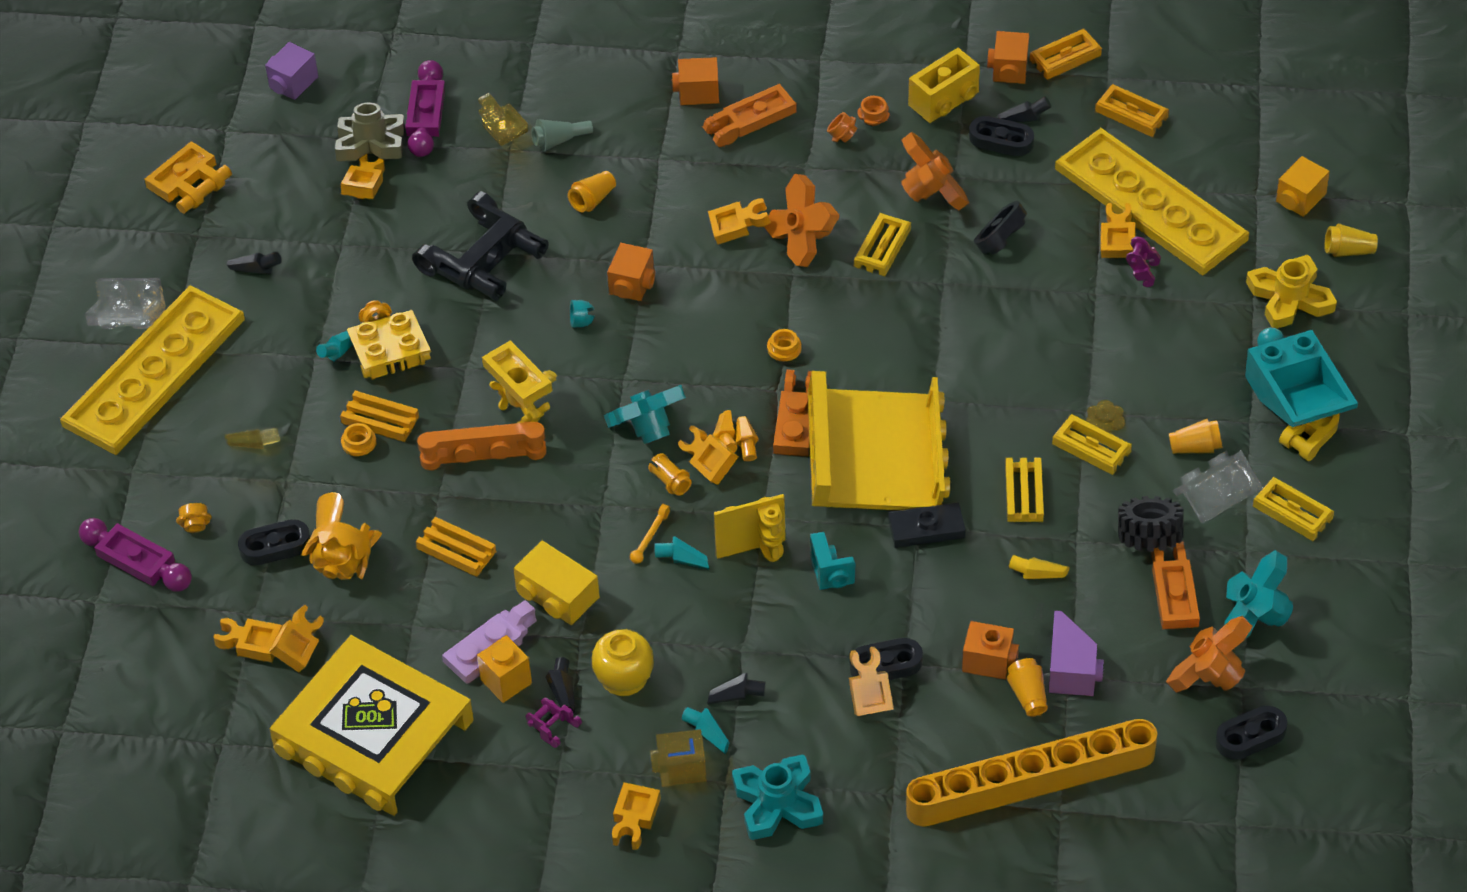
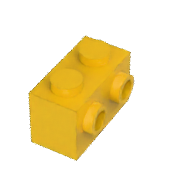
M960 48L954 49L909 78L908 106L929 123L941 116L947 115L952 109L965 101L971 100L979 93L980 65Z
M543 540L514 567L517 592L528 601L533 600L544 607L546 612L553 618H561L570 625H573L600 598L598 576Z

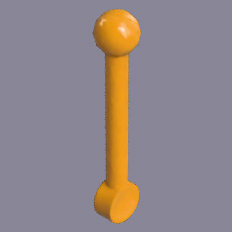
M665 504L660 506L656 519L638 549L631 552V562L639 564L643 561V553L663 519H667L670 513V506Z

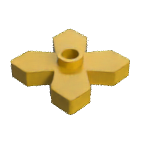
M1309 255L1284 261L1277 269V272L1267 267L1248 271L1246 283L1253 296L1270 299L1266 305L1265 316L1271 327L1278 329L1292 325L1297 309L1316 317L1335 312L1337 300L1331 290L1327 287L1312 284L1317 277L1318 268Z

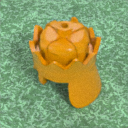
M336 492L323 494L317 501L316 529L312 532L301 555L307 556L310 554V563L313 564V567L329 579H335L336 577L341 580L350 579L356 572L357 577L362 580L366 568H368L371 547L381 537L382 532L379 530H369L370 526L366 523L362 524L359 530L349 524L340 522L344 509L342 496Z

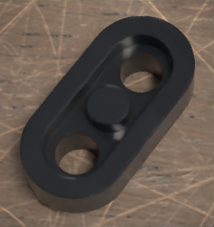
M981 116L975 118L970 123L969 140L974 146L981 149L1012 156H1023L1031 152L1034 147V132L1029 126L1022 123L991 116Z
M1014 201L1003 207L975 237L974 243L981 253H998L1007 245L1006 239L1009 235L1019 230L1025 224L1024 218L1027 215V211L1019 201Z
M290 519L249 529L238 540L240 556L244 562L250 565H262L301 555L310 539L309 528L300 520Z
M898 638L864 645L855 649L858 652L860 663L864 664L871 659L870 647H875L880 653V663L876 668V672L886 671L889 680L914 675L921 669L923 664L922 647L918 642L910 638ZM900 660H908V662H903V663H901V662H899V661H900ZM850 661V673L852 677L859 676L858 670L851 664Z
M1261 706L1232 718L1219 726L1216 734V748L1224 757L1237 760L1271 747L1284 739L1287 729V717L1276 707ZM1262 728H1270L1272 731L1266 732ZM1230 742H1237L1239 745H1234Z

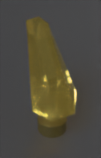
M277 427L260 431L257 428L224 434L227 445L259 450L264 449L266 444L280 441Z

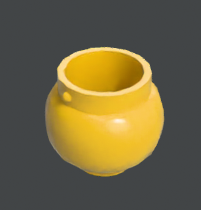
M619 629L606 633L597 641L592 651V669L598 681L602 683L607 691L618 696H630L639 692L645 686L648 678H650L654 667V655L649 642L638 632Z

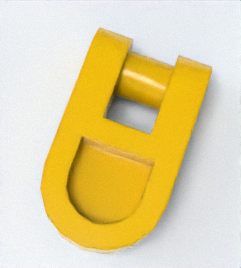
M1332 415L1296 427L1288 425L1282 432L1279 443L1288 449L1291 447L1299 451V456L1309 462L1316 456L1319 449L1336 433L1340 415ZM1303 432H1306L1310 435V437L1308 439H1305L1300 435Z

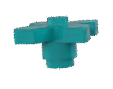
M681 385L653 396L650 390L631 396V404L605 414L604 418L608 428L631 420L637 437L641 436L643 443L646 444L670 435L667 427L670 425L664 407L685 399L686 396Z
M1274 550L1261 559L1253 576L1241 571L1228 580L1226 598L1235 602L1236 605L1225 620L1224 625L1231 619L1243 616L1253 626L1246 636L1247 638L1250 636L1258 620L1268 626L1275 625L1277 627L1284 625L1293 612V602L1289 600L1286 593L1277 589L1287 573L1288 558L1285 555Z
M805 755L784 758L781 763L770 764L763 771L754 765L732 771V780L737 797L753 803L744 813V822L751 840L772 836L782 817L801 829L823 824V811L819 798L802 791L811 781V772Z

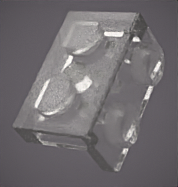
M99 278L95 283L99 300L85 313L88 326H101L103 329H113L119 326H132L134 329L148 328L166 310L161 280L159 278Z
M1225 451L1208 461L1211 468L1201 473L1200 469L1196 468L1180 477L1183 484L1173 491L1176 496L1182 493L1185 494L1201 523H1204L1262 489L1263 486L1242 451L1230 457Z

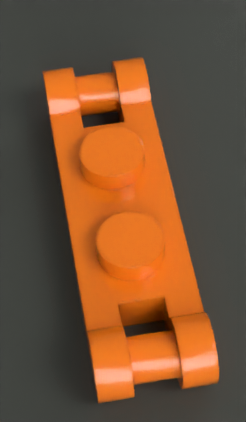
M539 422L425 432L417 440L418 449L421 452V466L426 470H435L441 464L467 463L477 460L505 459L517 456H527L532 460H539L545 457L547 453L546 442L544 441L545 429Z

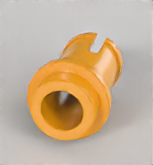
M664 453L657 454L652 458V461L658 467L649 463L648 469L666 485L668 493L680 496L689 490L692 480L687 470L679 469Z

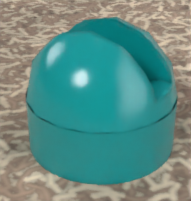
M571 300V327H585L593 322L595 316L588 315V312L595 310L591 303L584 300Z

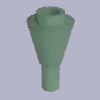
M537 119L535 127L531 129L534 145L539 146L543 152L572 139L574 136L593 133V126L590 120L570 123Z

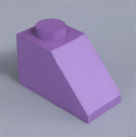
M1054 611L1049 693L1094 696L1095 681L1102 682L1104 663L1103 659H1096L1097 644L1062 611Z

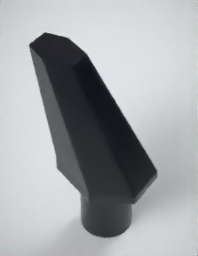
M1044 96L1033 104L1026 101L997 116L1000 119L1017 123L1040 121V114L1052 106L1048 98Z
M277 251L268 255L256 253L227 260V266L235 272L270 275L272 268L281 264L282 257Z
M559 657L555 659L554 669L549 670L545 678L560 708L566 705L574 714L573 677L568 674L570 662L566 658Z
M744 673L710 690L707 704L745 700L746 694L764 696L766 681L749 680L748 673Z

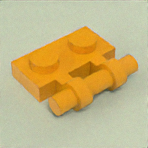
M191 141L144 180L147 189L169 203L176 197L181 196L182 199L176 203V207L181 213L185 214L191 208L196 209L204 203V198L209 193L220 190L225 185V180L232 175V171L226 165H223L217 171L213 169L216 166L215 156ZM198 179L204 180L196 188L192 186Z

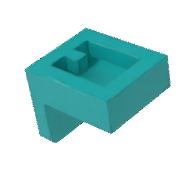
M825 532L810 534V559L819 590L842 588L855 583L856 564L854 557L837 559L835 546H828Z

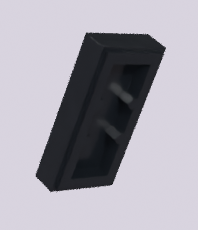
M959 502L888 512L894 548L962 539L966 536Z

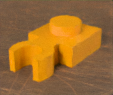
M367 154L359 158V166L351 165L343 178L341 194L354 196L359 199H374L383 182L384 159L378 158L375 162H368Z
M755 199L745 208H742L739 201L708 211L717 245L749 235V226L764 227L770 224L767 212L757 214L767 210L764 199Z
M1108 203L1106 206V219L1108 223H1101V258H1126L1128 253L1133 252V247L1130 243L1131 239L1136 237L1135 222H1130L1132 219L1130 203H1125V211L1121 214H1115L1112 209V203Z
M691 425L689 430L695 436L693 443L689 445L680 440L678 445L683 451L694 455L689 462L710 482L718 485L739 456L716 436L709 434L707 437L705 431Z
M303 605L293 614L292 621L288 620L282 626L269 651L298 673L306 667L319 642V639L312 634L324 622V618L321 615L312 623L307 621L305 612L308 606Z
M222 618L220 620L221 630L230 633L227 635L214 634L213 638L216 647L220 649L235 647L237 656L273 662L275 656L269 651L282 625L247 618L243 627L238 626L233 619Z
M870 647L871 659L864 664L860 663L856 650L850 652L851 664L859 672V676L849 678L856 716L893 710L888 673L886 671L876 672V668L880 663V653L875 647Z
M623 782L613 812L614 822H617L612 829L614 846H618L622 836L630 835L632 836V849L637 850L642 842L640 827L651 829L661 799L660 790Z

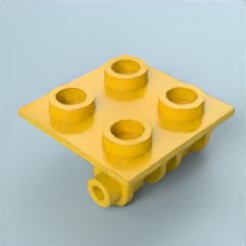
M413 310L396 313L386 318L364 322L358 326L347 328L348 335L362 364L360 367L364 379L371 377V380H374L375 378L388 375L386 365H388L391 374H394V363L398 362L401 371H404V360L407 368L425 365V361L431 359V349Z
M784 494L764 497L758 501L739 506H730L721 511L714 512L717 559L760 548L763 556L768 561H778L784 553L782 542L786 541Z

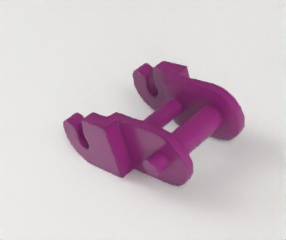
M1133 237L1130 243L1133 247V252L1127 254L1126 260L1133 269L1135 279L1143 281L1142 285L1144 287H1151L1154 285L1155 277L1151 273L1149 265H1159L1161 256L1155 247H1151L1144 238Z
M543 698L541 700L543 706L534 715L527 713L525 717L528 721L527 724L540 732L541 739L552 747L557 748L561 741L557 736L553 738L551 730L548 728L558 719L561 721L566 720L574 727H579L582 724V720L579 716L574 718L573 711L566 705L560 708L553 700ZM547 712L554 715L546 723L540 720Z

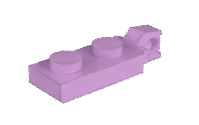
M525 600L513 607L510 612L504 610L500 614H496L442 654L443 663L466 684H469L480 676L477 659L478 653L505 635L518 647L523 644L522 638L528 633L527 628L536 622L535 608Z

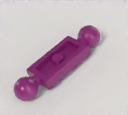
M433 60L424 61L419 66L417 72L419 80H412L405 128L407 136H410L408 139V149L413 155L418 157L430 154L434 147L432 136L439 137L445 82L442 80L443 69L441 65Z
M98 518L86 519L80 525L79 537L81 541L88 546H95L96 555L99 558L147 584L154 586L162 577L164 585L174 592H181L191 584L192 574L190 569L184 564L175 563L172 552L117 523L108 532L105 523Z

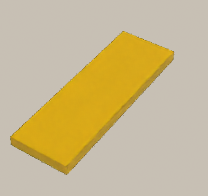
M1103 128L1098 129L1055 161V170L1105 206L1108 203H1112L1113 212L1116 214L1123 213L1125 211V203H1130L1132 210L1130 222H1135V227L1202 276L1249 239V232Z
M189 285L60 419L62 427L117 455L245 320L244 312Z

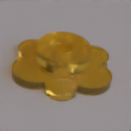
M1102 400L1098 402L1097 406L1088 407L1086 421L1110 433L1111 430H1120L1124 427L1125 420L1122 417L1124 410L1119 406L1114 407V404L1109 400Z

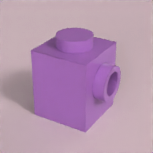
M288 42L276 55L272 56L265 65L269 88L277 94H283L293 100L318 78L315 54L291 42Z

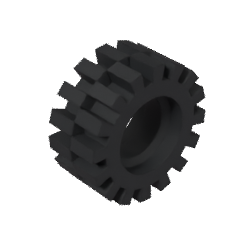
M1142 496V500H1138L1135 497L1131 499V503L1128 501L1123 502L1122 506L1118 508L1119 541L1121 543L1125 542V546L1129 548L1135 545V550L1140 551L1143 547L1147 548V551H1154V548H1158L1160 551L1166 550V546L1170 548L1175 547L1176 543L1180 544L1182 538H1184L1183 507H1180V503L1177 501L1172 503L1170 498L1161 500V496H1154V499Z

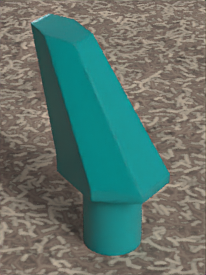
M345 331L332 336L327 343L318 345L316 352L320 358L328 357L334 362L353 344L348 332Z
M673 537V543H655V558L673 557L674 563L709 570L707 556L677 537Z
M687 707L682 714V721L696 726L695 732L702 735L726 755L730 742L711 712L707 708L701 713Z

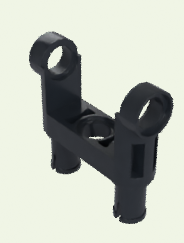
M480 191L467 202V206L471 214L479 220L478 224L489 230L459 259L432 244L431 246L422 245L412 254V261L416 268L424 275L433 277L438 273L466 290L476 289L497 301L499 296L502 297L504 295L507 284L505 281L489 274V272L516 247L533 255L536 259H540L542 255H545L549 242L545 238H541L528 231L524 222L498 209L494 199L487 193Z

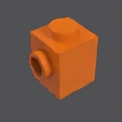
M997 31L995 49L989 48L987 68H993V82L1025 84L1029 33Z
M717 57L678 59L679 72L672 73L673 92H680V105L718 104Z
M620 242L607 271L610 295L642 301L646 290L651 289L655 281L656 271L654 269L652 249Z
M970 621L963 648L962 672L1006 680L1007 669L1009 665L1017 661L1019 654V644H1013L1014 629Z

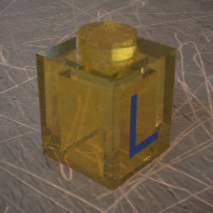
M701 729L656 734L657 749L650 750L652 772H660L662 787L707 781Z

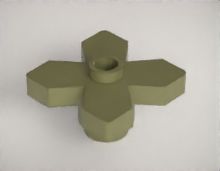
M368 102L357 105L351 117H340L338 119L339 139L335 143L336 161H356L365 154H374L381 159L402 158L403 145L401 136L404 135L405 130L404 115H384L380 110V106L376 103Z

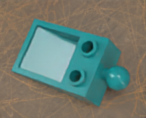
M1269 327L1262 330L1258 335V346L1248 349L1245 373L1247 381L1259 401L1291 427L1358 408L1357 400L1313 330L1285 338L1279 329Z

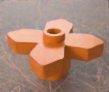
M910 132L901 140L907 153L917 163L916 166L905 174L906 178L901 181L904 190L914 201L919 202L922 198L926 200L939 190L947 202L958 211L970 203L964 190L950 175L954 170L945 155L938 150L932 152L925 142L913 132Z
M794 174L785 188L787 209L772 210L768 215L771 223L764 226V228L772 238L784 239L788 237V257L796 266L808 267L817 254L816 239L828 236L840 215L830 203L818 202L814 204L815 185L806 175Z
M1243 616L1231 619L1219 631L1213 626L1201 630L1189 646L1193 654L1174 668L1166 683L1175 692H1180L1188 689L1201 678L1205 683L1210 681L1215 687L1220 686L1224 691L1231 689L1245 674V669L1241 666L1242 661L1232 650L1244 641L1253 626Z

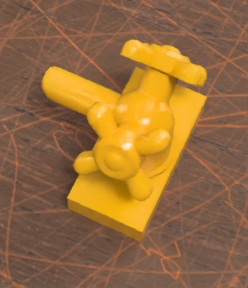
M511 340L482 357L483 367L498 381L490 382L489 386L493 390H498V394L502 397L498 404L499 409L502 411L506 410L509 402L510 405L520 408L525 415L517 423L538 422L544 413L550 409V404L546 402L539 408H536L534 402L553 391L552 383L557 380V374L551 370L541 372Z

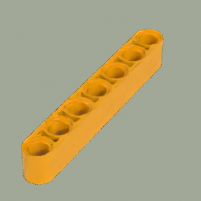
M1134 719L918 777L908 784L906 790L907 817L910 822L917 826H930L1144 768L1154 761L1158 735L1157 729L1148 720ZM923 800H924V801H928V803H921V802H918V801H923Z

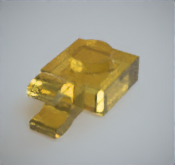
M489 93L478 98L479 104L483 107L478 110L482 117L483 127L500 146L528 132V123L510 103L500 107Z

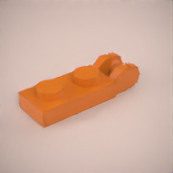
M777 84L723 108V111L713 114V116L704 120L705 122L702 127L708 135L715 134L712 140L718 147L722 148L734 143L738 136H745L796 113V103L781 84Z
M787 369L784 391H781L773 454L809 457L808 388L812 371H808L806 376V393L793 392L796 385L795 370Z
M1184 542L1176 543V546L1173 547L1174 561H1164L1163 550L1160 551L1158 548H1154V551L1151 552L1153 560L1152 571L1162 630L1199 627L1200 617L1190 559L1187 560Z

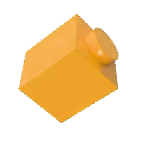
M1301 156L1279 178L1276 202L1304 217L1326 195L1330 171Z
M507 635L477 654L480 680L502 703L532 684L529 657Z

